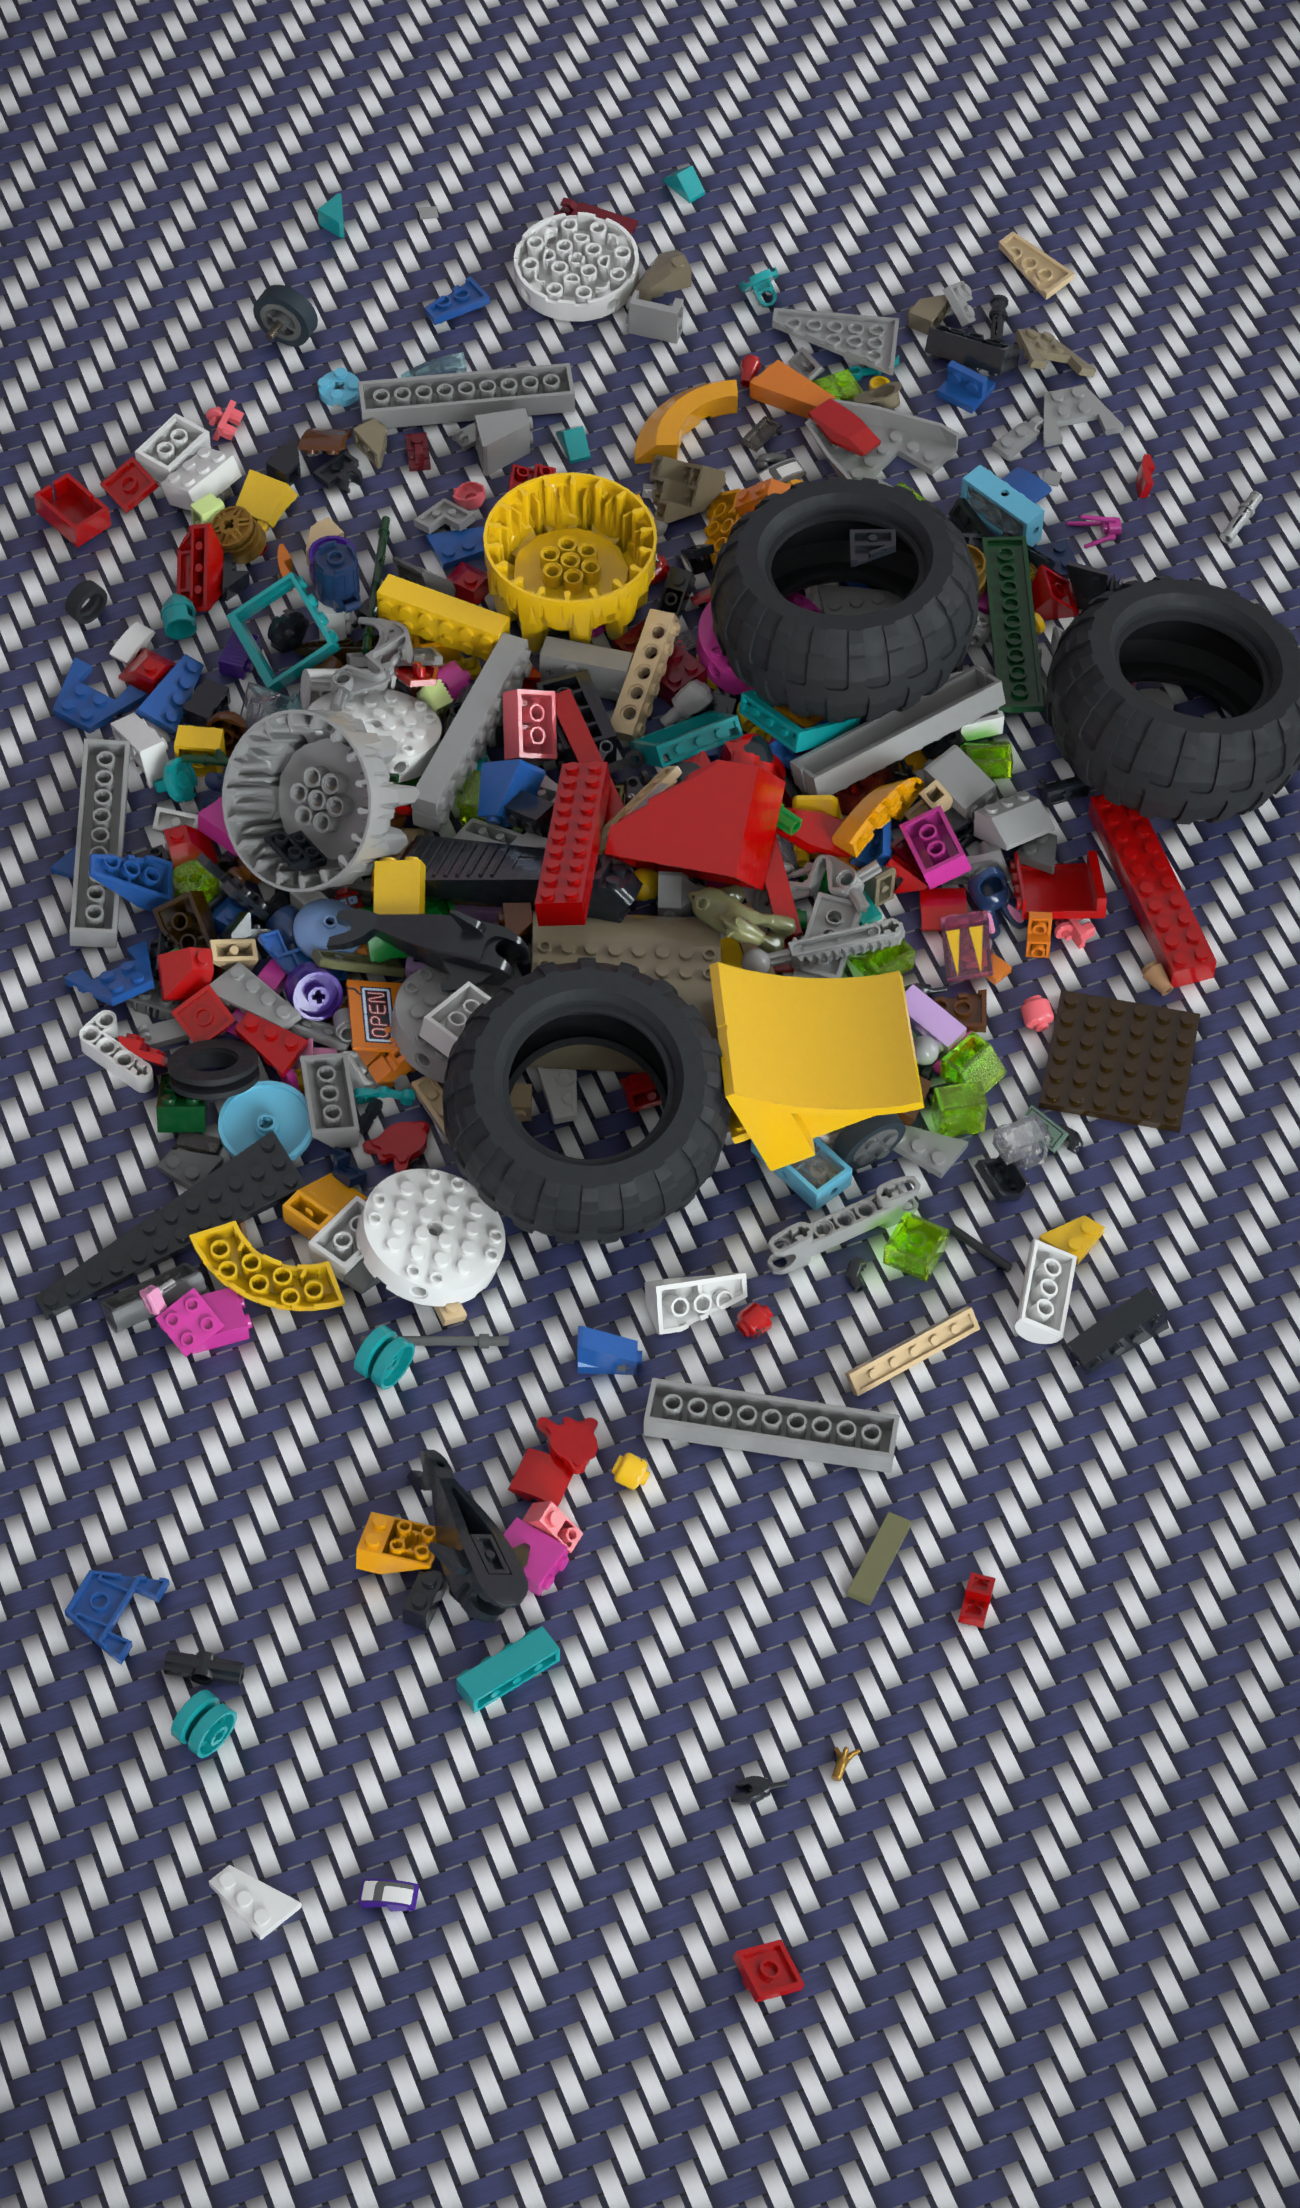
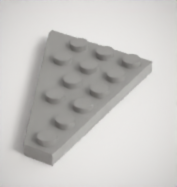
M774 308L773 328L885 374H894L899 318Z

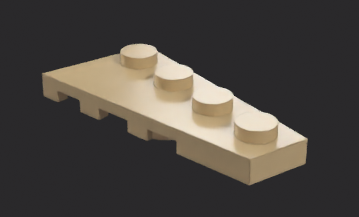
M1012 231L999 241L998 248L1045 300L1074 279V272Z

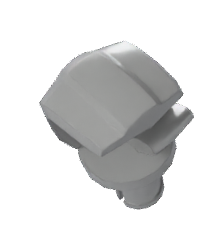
M698 679L688 682L672 698L673 707L660 718L661 723L668 727L676 723L682 716L689 719L693 714L699 713L706 708L713 699L709 686Z

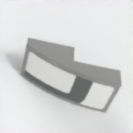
M796 457L776 463L756 476L760 482L773 478L785 483L793 479H800L807 473Z

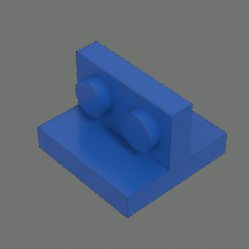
M952 360L947 365L946 381L937 389L936 396L973 414L995 389V382Z
M891 820L884 827L873 830L874 837L857 858L851 855L850 864L863 868L877 860L880 866H886L892 857L891 843L894 841V838H892Z

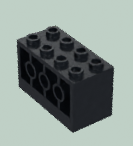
M587 670L536 683V690L555 691V694L570 689L597 749L599 750V743L603 739H608L613 744V749L610 753H607L604 762L610 764L617 761V735ZM556 716L557 759L555 761L558 770H561L562 764L575 762L576 757ZM608 742L602 744L603 750H608L610 748V744Z

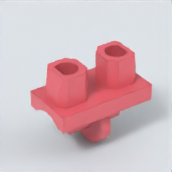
M230 400L224 413L221 407L210 408L207 411L206 417L209 420V424L211 426L218 424L212 437L213 440L218 441L220 436L230 441L232 440L237 428L227 422L239 426L244 415L243 412L234 408L236 405L235 401Z
M1058 919L1055 921L1057 927L1054 929V935L1058 939L1065 938L1067 941L1072 939L1076 946L1081 949L1085 947L1086 940L1095 935V927L1090 921L1080 924L1079 921L1083 919Z

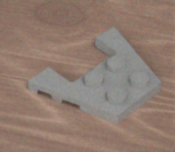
M1085 385L1044 392L1043 447L1062 444L1063 437L1058 427L1094 420L1099 421L1105 436L1123 432V424Z

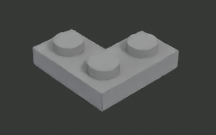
M964 281L943 289L962 327L976 321L974 310L967 304V302L973 299L971 296L972 291Z
M444 498L416 517L414 525L418 529L431 534L444 524L462 531L476 520L474 513Z

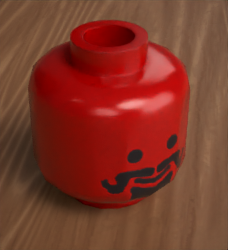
M753 1302L738 1312V1321L735 1324L744 1337L757 1339L771 1329L772 1321L770 1318L773 1317V1314L767 1305L761 1306Z

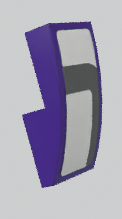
M363 1879L358 1903L362 1908L387 1907L391 1912L415 1911L419 1885L391 1879Z

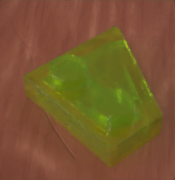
M848 369L812 381L835 396L837 400L846 401V399H854L855 396L864 392Z

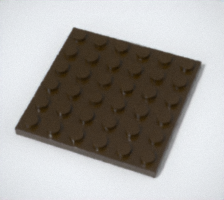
M1061 990L1039 1108L1180 1132L1200 1014Z

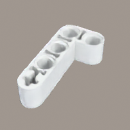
M110 1010L99 1012L79 1031L82 1052L140 1093L149 1092L154 1087L151 1065L115 1040L119 1032L116 1014Z

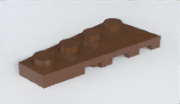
M987 989L978 990L976 994L968 995L966 992L957 994V997L944 998V996L935 997V1000H933L967 1028L966 1032L972 1030L974 1032L986 1033Z

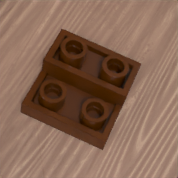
M309 428L302 435L298 450H305V454H318V450L326 451L328 455L339 454V451L346 449L345 440L351 438V429Z

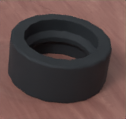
M83 581L69 593L65 602V610L78 623L88 624L94 621L105 609L107 593L94 581ZM89 597H91L88 603L82 608V605L85 603V601Z

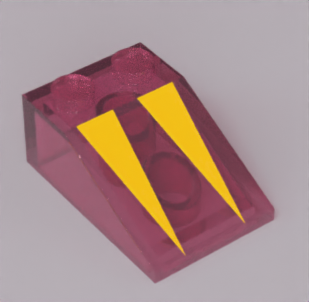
M987 910L941 917V934L947 983L993 976L992 931Z

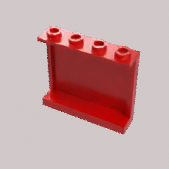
M1087 851V863L1055 864L1053 874L1020 864L1018 852H1014V861H1010L1009 871L1010 875H1012L1016 910L1021 912L1022 920L1028 919L1029 911L1052 912V919L1106 918L1107 897L1097 851Z

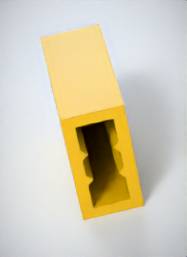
M385 857L382 858V861H375L374 913L425 914L426 865L418 857H405V860Z

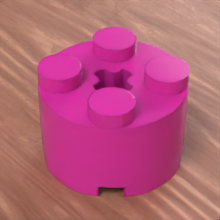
M454 660L439 667L438 679H441V683H444V687H447L446 690L449 691L448 694L451 695L453 704L462 687L470 685L469 683L472 681L471 676L467 670L462 671Z

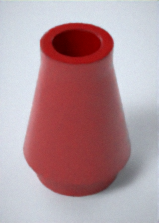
M746 355L741 360L740 384L743 387L750 388V381L753 377L757 376L761 368L760 359L757 356Z

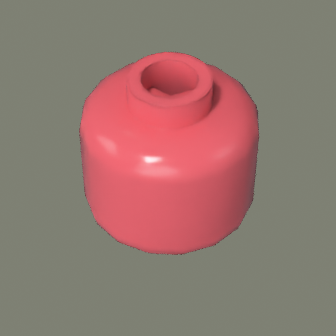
M1040 995L1024 1000L1020 1010L1025 1026L1029 1029H1035L1036 1032L1048 1029L1049 1024L1054 1020L1049 1000L1042 998Z

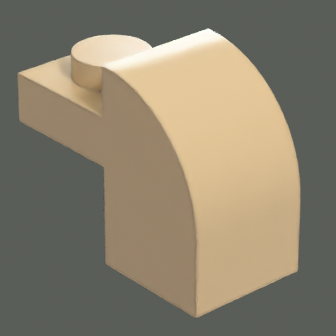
M935 779L919 793L921 800L905 812L904 816L909 821L940 805L945 812L950 809L953 799L940 782Z

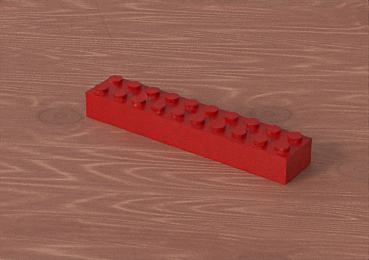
M593 761L590 763L570 762L562 764L535 899L538 926L586 925L611 787L608 762Z
M1104 794L1090 797L1088 816L1158 964H1162L1173 988L1214 978L1217 961L1149 819L1140 816L1138 811L1122 804L1117 806L1105 799Z

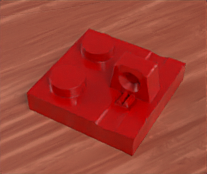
M133 456L100 483L105 492L126 514L159 487L158 483Z
M209 984L171 1011L193 1043L216 1039L237 1023L236 1019Z
M782 1939L739 1950L733 1955V1959L743 1977L742 1983L745 1989L750 1991L755 2003L801 1991L805 1985Z

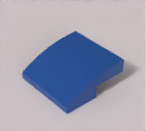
M1016 467L1001 479L1019 493L1024 494L1035 504L1052 491L1046 482L1020 467Z

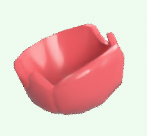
M468 481L462 483L458 488H454V495L452 497L457 505L472 511L482 506L486 497V491L484 486L478 482Z

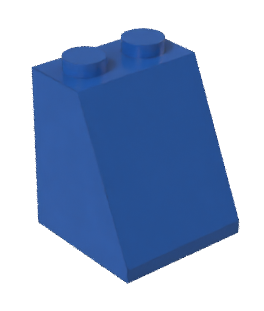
M521 759L482 763L478 817L487 820L488 824H497L500 827L512 830L513 826L507 821L504 806L521 790L537 795L546 770Z

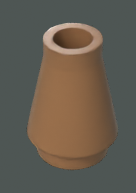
M1152 961L1141 970L1143 979L1159 991L1162 996L1167 995L1173 990V986L1161 963L1158 964L1157 961Z

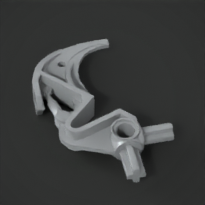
M359 617L358 624L373 626L379 632L378 644L372 651L365 654L368 669L371 672L345 665L336 670L331 679H311L310 690L331 692L333 699L329 709L343 711L346 701L353 699L356 694L370 690L382 691L386 689L391 680V675L394 674V667L400 660V656L402 655L401 659L406 665H410L413 658V647L409 631L405 625L394 620Z
M823 854L818 856L814 863L808 862L804 865V868L795 870L792 864L784 862L788 879H795L803 875L808 876V879L803 883L789 881L794 901L808 896L816 897L827 869L828 890L833 896L851 900L858 913L861 911L866 912L870 906L863 894L864 882L883 871L877 860L856 871L836 857ZM764 885L763 891L757 890L753 909L759 913L772 914L770 904L765 906L769 903ZM759 925V928L765 934H769L768 927Z

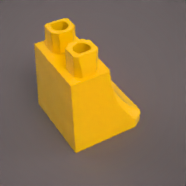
M250 469L235 506L245 508L266 534L269 527H275L284 511L296 500L298 495L287 483Z
M797 795L792 799V808L823 811L843 820L838 799L833 795ZM794 845L799 867H804L806 863L811 862V859H816L820 856L808 854Z

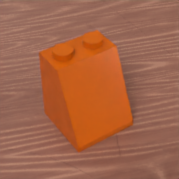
M773 478L758 482L756 485L738 492L734 508L743 516L746 512L754 511L755 506L765 497L772 493L782 494L790 489L791 485Z

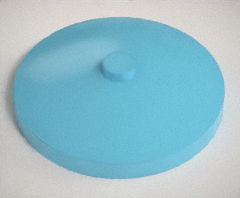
M258 1081L249 1090L229 1097L222 1106L218 1118V1131L221 1143L232 1158L273 1130L290 1159L294 1161L303 1154L313 1138L311 1136L305 1096L296 1088L278 1081Z

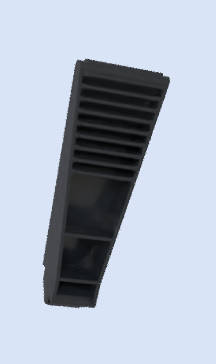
M417 835L409 843L399 860H405V857L410 856L418 857L426 865L425 896L495 906H502V903L531 902V910L536 911L535 899L545 848ZM598 854L587 917L621 923L631 904L636 899L643 883L625 865L612 864L613 856Z

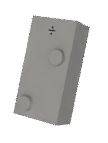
M546 636L540 652L539 673L541 674V682L587 670L599 697L618 701L633 659V653Z

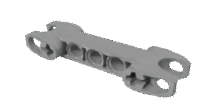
M902 1176L892 1179L878 1186L876 1193L810 1224L798 1222L775 1234L768 1242V1248L773 1254L769 1257L767 1266L773 1274H786L808 1265L811 1262L812 1256L875 1227L889 1228L913 1215L918 1209L919 1203L915 1200L914 1196L920 1190V1183L915 1176ZM910 1183L914 1186V1189L903 1192L901 1185ZM906 1202L912 1204L910 1209H903V1206ZM777 1241L785 1242L781 1249L775 1247L774 1244ZM786 1259L787 1264L784 1267H776L773 1264L775 1260Z

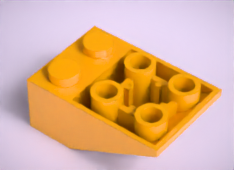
M330 1173L297 1190L282 1205L284 1222L311 1240L356 1196H359L364 1201H367L368 1197L353 1187L348 1188Z
M371 1512L356 1549V1569L377 1574L430 1569L435 1555L428 1549L430 1542L437 1543L435 1526Z

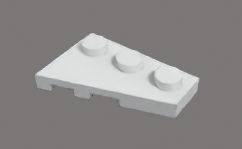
M228 1865L209 1881V1886L260 1940L302 1908L301 1902L231 1865Z

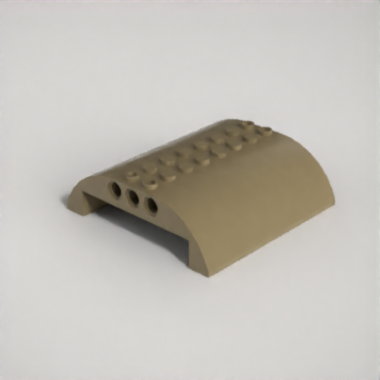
M531 910L533 919L530 934L531 973L537 966L553 961L556 965L577 962L578 958L584 957L596 958V962L618 966L621 962L632 964L638 967L640 973L648 975L655 980L662 978L674 986L679 997L688 1005L693 1004L708 1023L707 1028L710 1034L719 1043L709 965L713 963H721V935L719 932L700 921L697 917L626 914L621 923L587 917L586 925L538 926L536 911ZM585 1044L566 1046L553 1050L528 1066V1068L645 1072L636 1062L622 1053L602 1046Z

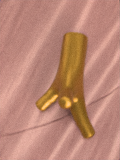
M838 1747L834 1748L837 1761L831 1776L833 1780L841 1781L846 1766L854 1756L861 1753L860 1749L848 1753L849 1748L844 1747L841 1753Z

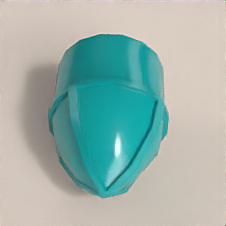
M172 593L161 609L160 616L163 621L164 633L171 639L181 640L189 638L197 630V623L194 619L196 615L195 607L185 596Z

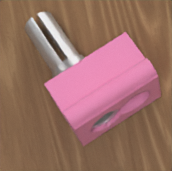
M173 1279L168 1280L159 1287L149 1285L139 1291L148 1313L156 1316L167 1309L162 1295L176 1286Z

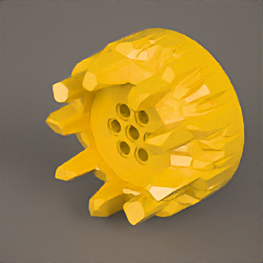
M575 472L540 476L528 480L507 492L495 504L485 523L483 545L489 595L494 596L495 608L499 614L510 617V621H515L519 618L522 638L528 640V648L532 652L538 651L543 647L549 627L560 631H568L570 641L590 644L592 630L606 624L608 637L611 640H616L627 632L628 624L633 620L636 610L647 603L649 585L655 577L656 525L653 516L642 500L628 488L615 481L592 474Z

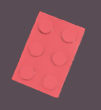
M515 689L502 692L504 760L521 759L530 762H545L557 759L555 691Z

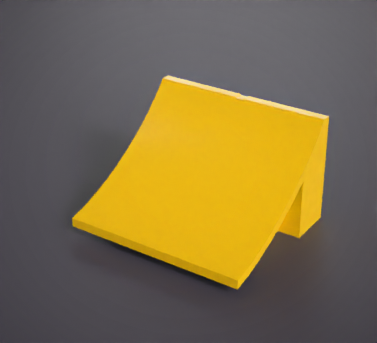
M720 962L709 965L718 1041L723 1056L721 1057L725 1097L731 1105L729 1122L731 1138L735 1144L751 1139L770 1171L815 1156L813 1138L876 1115L904 1113L925 1108L903 977L899 971L863 977L803 978L750 971Z

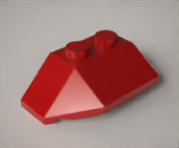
M210 523L190 525L189 532L183 538L177 550V594L188 598L193 603L196 612L210 611L223 593V547Z

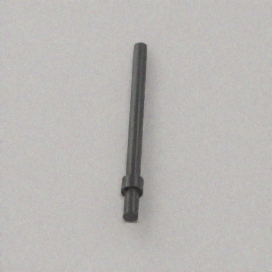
M479 1334V1336H397V1338L404 1337L413 1343L414 1346H479V1349H489V1346H509V1336H489V1334ZM361 1336V1345L368 1336Z

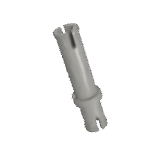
M1252 491L1246 501L1239 505L1238 512L1220 534V539L1224 543L1231 544L1248 518H1252L1255 514L1256 507L1263 499L1259 492Z

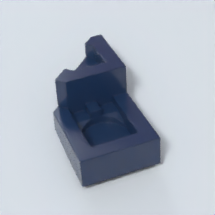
M336 1146L333 1153L332 1175L348 1188L366 1182L367 1173L350 1163L351 1154Z

